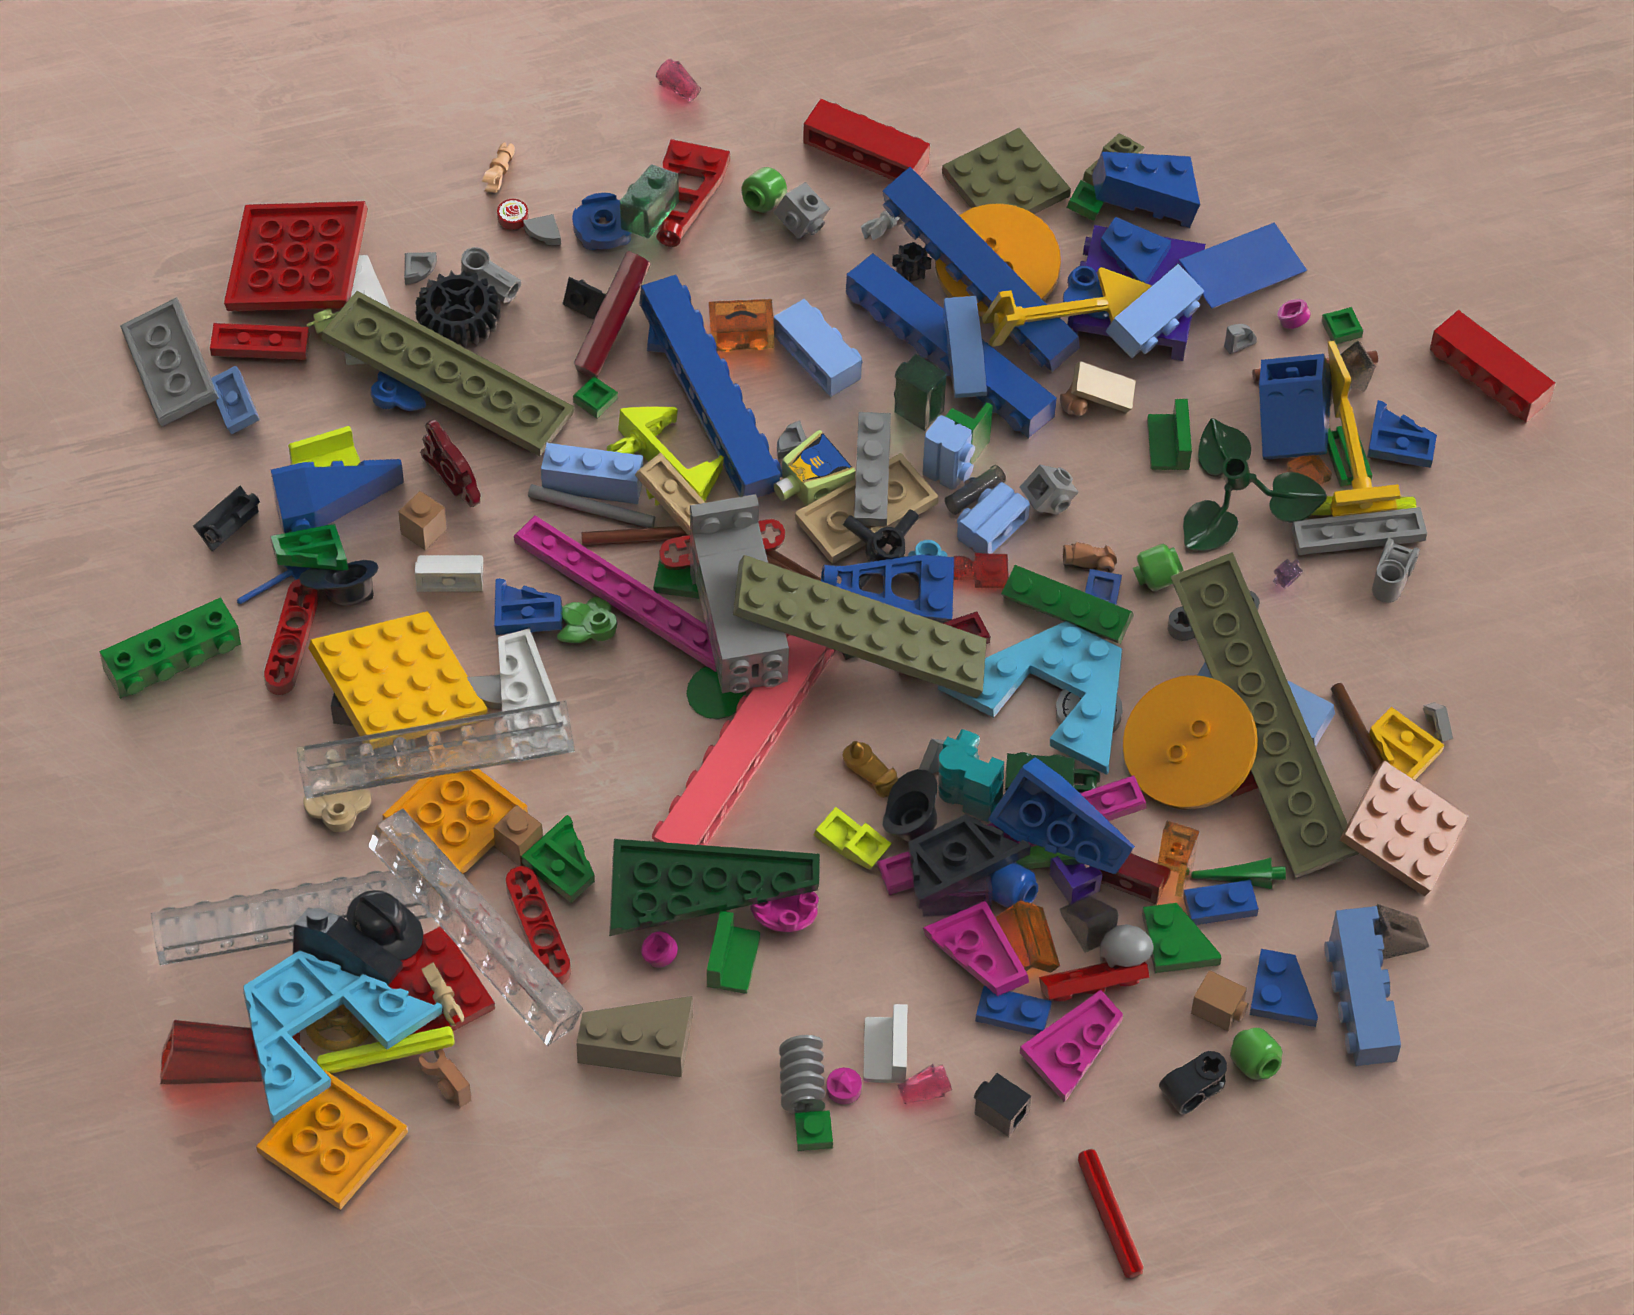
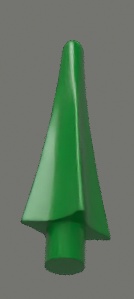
M1272 858L1229 867L1191 872V877L1194 879L1226 882L1251 880L1252 886L1272 889V880H1286L1285 866L1272 867Z

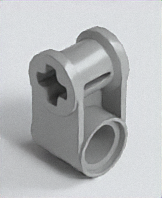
M1388 538L1377 566L1372 587L1373 595L1378 600L1387 603L1398 600L1408 577L1411 576L1420 552L1419 548L1415 547L1412 550L1395 544L1393 539Z

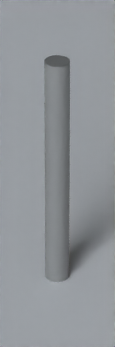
M531 484L528 492V497L647 528H652L655 524V516Z

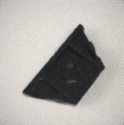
M967 814L910 841L908 852L916 906L921 909L1030 855L1031 845L1024 840L1019 844L1004 837V831L993 826L984 825L980 820Z

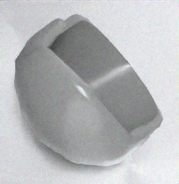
M1127 924L1115 926L1106 932L1100 946V961L1104 962L1106 959L1111 968L1116 965L1124 967L1137 966L1148 960L1153 954V943L1148 934L1139 927Z

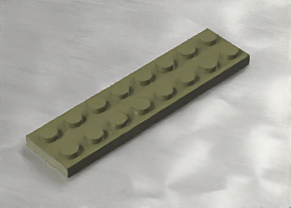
M359 291L354 293L322 332L323 341L539 457L545 451L546 444L553 441L574 412L573 405Z
M744 555L739 561L733 609L734 616L974 698H978L983 692L986 638Z

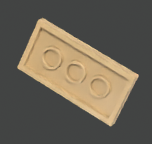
M902 453L889 459L887 526H866L874 533L884 527L895 528L909 509L919 515L938 504L939 496ZM856 478L795 512V521L831 564L867 544L843 526L844 521L849 515L854 517Z

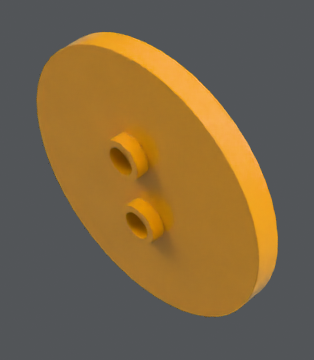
M1008 204L981 205L959 215L1043 301L1049 297L1059 278L1061 255L1055 235L1042 219L1028 210ZM940 258L937 261L935 260L937 278L949 298L970 296L966 291L967 286L961 280L956 282L945 269L946 264ZM980 301L977 303L979 316L983 317L988 307Z
M1179 676L1153 687L1133 708L1124 730V759L1130 775L1135 776L1139 787L1155 801L1176 809L1192 810L1205 808L1219 803L1230 796L1248 776L1257 752V729L1248 706L1229 686L1205 676Z

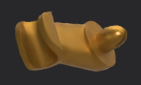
M853 741L843 750L842 755L845 765L873 784L875 792L881 798L888 797L892 786L899 779L894 767L889 770L872 752L868 744Z

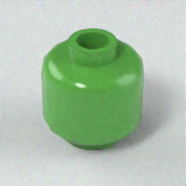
M762 167L744 180L741 186L742 198L750 209L759 213H767L776 207L787 193L785 179L775 169Z
M1159 544L1140 552L1137 555L1138 566L1133 567L1140 586L1147 584L1148 588L1154 592L1173 585L1171 576L1184 571L1175 548L1169 549L1165 544Z
M1250 1028L1239 1032L1235 1036L1230 1057L1233 1063L1252 1080L1268 1079L1280 1069L1283 1051L1281 1046L1267 1031L1262 1028Z

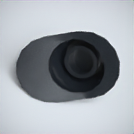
M360 560L347 563L348 570L344 571L310 568L301 573L299 581L307 588L322 589L328 599L335 604L343 606L354 605L373 599L372 577L377 573L379 567L374 561Z
M916 769L907 772L895 782L889 793L882 825L887 833L898 835L906 841H912L934 830L937 825L935 809L937 780L932 773L927 770Z
M371 890L358 895L349 905L346 916L347 921L399 960L410 958L417 953L422 945L423 929L421 922L393 895L384 891Z

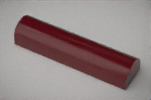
M631 251L625 253L574 361L578 372L590 377H598L651 266V263L640 255Z

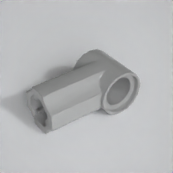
M473 247L467 249L462 254L461 273L465 270L467 276L477 273L478 280L487 278L488 286L495 287L498 299L504 304L506 302L510 303L516 297L521 287V280L490 261L489 254L484 249Z

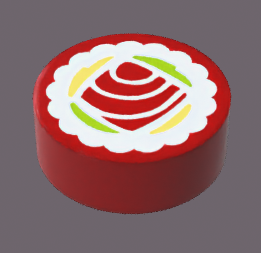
M507 199L500 203L497 208L499 224L509 230L522 228L523 220L529 219L527 205L519 199Z

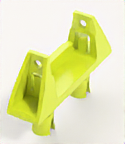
M629 407L620 409L618 430L624 438L608 445L607 451L628 454L638 452L648 462L659 453H662L705 502L723 470L724 457L720 455L719 458L710 463L706 461L691 469H686L655 437L663 431L664 427L677 422L678 409L676 407ZM646 488L649 500L655 498ZM655 498L654 505L658 506L660 503Z

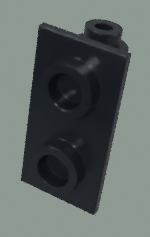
M569 277L563 305L595 319L606 294L587 284L583 279L578 281Z
M240 485L196 522L193 527L209 549L214 551L259 512L257 505L260 503V500L254 493L247 495Z

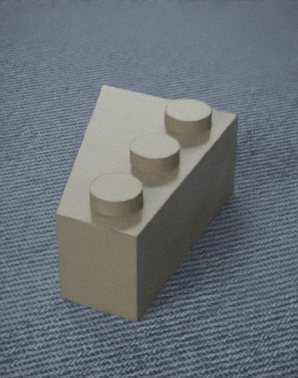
M693 996L582 1012L576 1043L578 1063L682 1077L693 1018Z

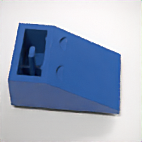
M1324 354L1261 360L1259 395L1262 455L1264 460L1327 454L1332 384L1330 369Z

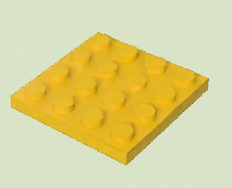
M428 611L310 640L308 649L367 748L478 720L486 716L488 710L486 705L477 696L467 679V674Z

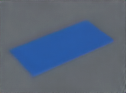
M1275 222L1179 259L1186 272L1204 290L1202 295L1211 309L1307 271Z

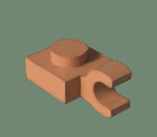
M443 1049L434 1051L438 1059L434 1063L427 1062L423 1056L419 1057L420 1069L427 1075H436L440 1078L437 1085L447 1100L452 1098L459 1108L472 1101L470 1084L450 1059L447 1060Z

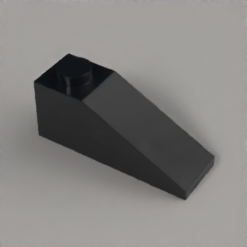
M308 907L294 923L293 954L300 950L314 955L320 961H329L340 965L342 971L358 977L364 974L385 982L387 985L403 969L402 961L340 915L329 913L324 909Z

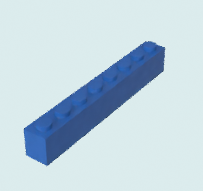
M911 167L882 190L885 201L883 206L889 215L894 219L899 217L905 223L904 228L908 234L915 240L919 237L926 244L924 248L927 253L936 261L940 258L946 264L945 269L956 282L961 280L967 286L966 291L968 294L976 296L977 303L982 301L989 308L999 292L1011 290L1016 307L1029 308L1047 305ZM1061 318L1025 322L1024 325L1015 326L1009 334L1019 346L1024 344L1031 351L1029 354L1038 366L1043 367L1045 365L1051 372L1080 349L1079 336Z
M873 253L846 274V294L853 303L864 307L876 321L882 322L889 327L897 338L908 342L921 357L928 358L938 366L944 375L951 377L943 308ZM982 339L987 396L976 397L984 405L986 403L993 405V413H997L1007 421L1013 430L1020 431L1029 439L1055 417L1057 398Z
M676 274L641 285L639 304L718 457L720 455L724 457L723 466L739 497L756 494L757 498L774 493V484L780 481V477H782L781 465L776 458H772L766 436L763 433L760 434L757 430L752 410L750 408L746 409L739 385L737 383L733 384L726 360L724 358L720 359L717 353L714 337L705 331L703 317L698 309L694 310L687 286L681 285Z

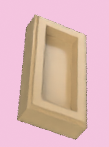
M1080 361L1075 364L1071 394L1127 413L1132 410L1136 380Z

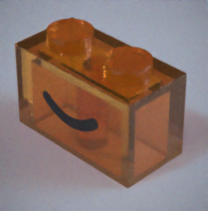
M772 299L709 302V332L715 339L717 351L729 352L732 350L774 348Z

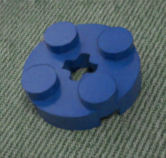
M596 193L589 195L582 200V205L573 211V231L576 237L582 241L583 247L588 250L611 249L627 245L631 241V235L635 229L634 210L629 202L625 200L624 203L618 200L615 194ZM600 218H606V221H611L608 224H599Z

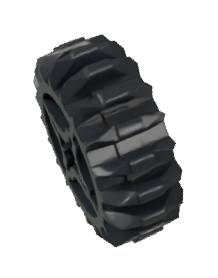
M451 270L447 277L439 273L437 281L428 279L427 287L421 288L419 297H417L415 302L417 310L415 311L416 320H418L419 324L456 344H461L464 348H466L469 342L477 346L479 338L488 340L490 332L496 330L497 322H499L501 317L499 309L501 304L495 287L488 286L487 278L478 280L477 273L467 276L465 270L460 275H455ZM480 305L482 309L479 313H476L475 307ZM438 306H440L441 312L436 314L434 311Z

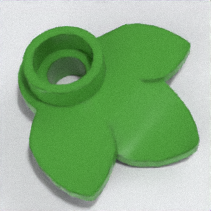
M592 597L586 604L571 602L562 607V619L567 625L558 633L557 639L569 643H582L590 638L596 641L610 639L616 633L618 625L616 616L611 613V605L598 597Z

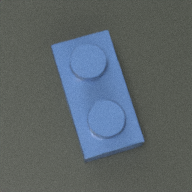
M237 366L211 378L219 396V399L216 400L217 405L231 434L260 420L243 376Z

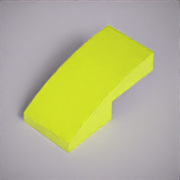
M837 807L831 811L813 834L834 851L870 870L892 844L867 823H864L861 827Z

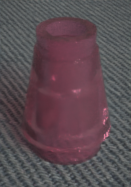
M668 59L656 72L655 77L659 80V85L687 99L689 102L693 101L701 91V87L697 85L679 61Z
M931 1064L897 1085L904 1104L945 1097V1093L952 1091L943 1064L935 1067Z

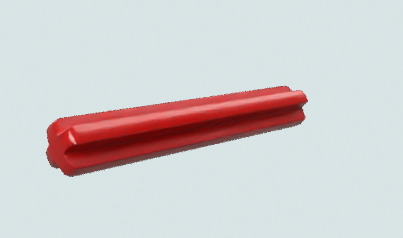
M1094 1149L1082 1151L1078 1155V1163L1124 1276L1128 1279L1138 1277L1143 1274L1144 1266L1098 1154Z

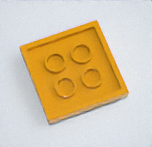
M451 749L382 815L384 823L459 879L495 845L494 826L516 805L527 813L528 809L525 803Z
M324 1069V1072L331 1078V1087L280 1119L257 1144L256 1148L257 1153L341 1210L406 1136L408 1128L401 1121Z

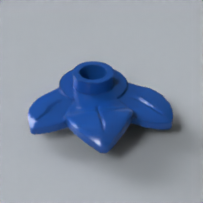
M1078 266L1069 274L1067 280L1068 288L1063 294V303L1104 297L1098 275L1093 268ZM1107 311L1087 313L1098 319L1109 318Z
M381 371L378 373L377 382L372 385L370 392L376 406L382 409H392L398 406L408 411L426 407L424 399L419 395L420 392Z

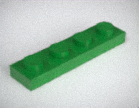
M1014 565L1001 593L1006 599L1061 621L1072 623L1118 644H1121L1134 616L1133 612L1017 565Z

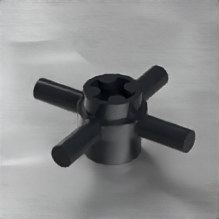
M909 509L895 528L884 527L875 533L852 515L848 516L843 526L867 543L865 550L867 562L905 557L904 536L919 519V515ZM886 543L892 547L889 554L882 550ZM906 573L919 583V577L916 574ZM863 574L859 577V588L861 590L874 574Z

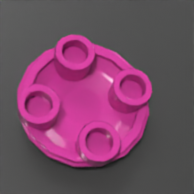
M809 892L750 905V910L754 918L763 926L780 932H794L803 930L813 923L818 914L819 897L816 893Z

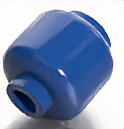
M1015 862L987 875L985 881L988 885L987 893L989 898L1012 911L1030 906L1038 893L1039 886L1036 883L1034 872Z

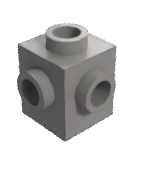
M804 182L786 193L773 213L800 239L808 233L814 235L825 225L823 219L830 208Z
M1039 465L1019 487L1035 510L1040 513L1047 512L1057 515L1065 511L1070 506L1071 500L1079 493L1072 484V476L1065 469Z

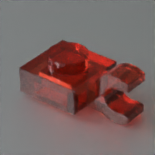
M975 553L974 561L966 556H954L953 580L975 579V588H1004L1009 578L1008 554Z

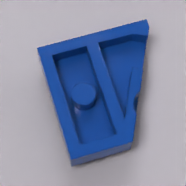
M1378 400L1367 457L1431 468L1437 435L1425 427L1416 425L1414 420L1404 414L1401 417L1386 409L1387 404Z
M496 579L494 623L496 635L510 634L530 628L531 632L562 630L561 596L548 592H538L535 588L525 585L522 589L507 586L504 579Z
M1261 949L1250 1015L1316 1027L1318 1015L1296 955Z

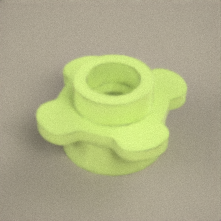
M330 308L313 315L315 321L306 325L307 327L314 325L316 333H322L339 311L332 313Z

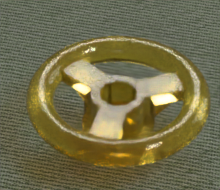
M344 1004L305 1028L307 1035L317 1046L334 1052L357 1047L370 1035V1032L364 1025L360 1030L352 1023V1013ZM338 1015H342V1016H343L342 1018H338V1019L334 1018L335 1016H338ZM331 1028L337 1031L343 1030L351 1038L344 1041H332L321 1036L319 1032Z

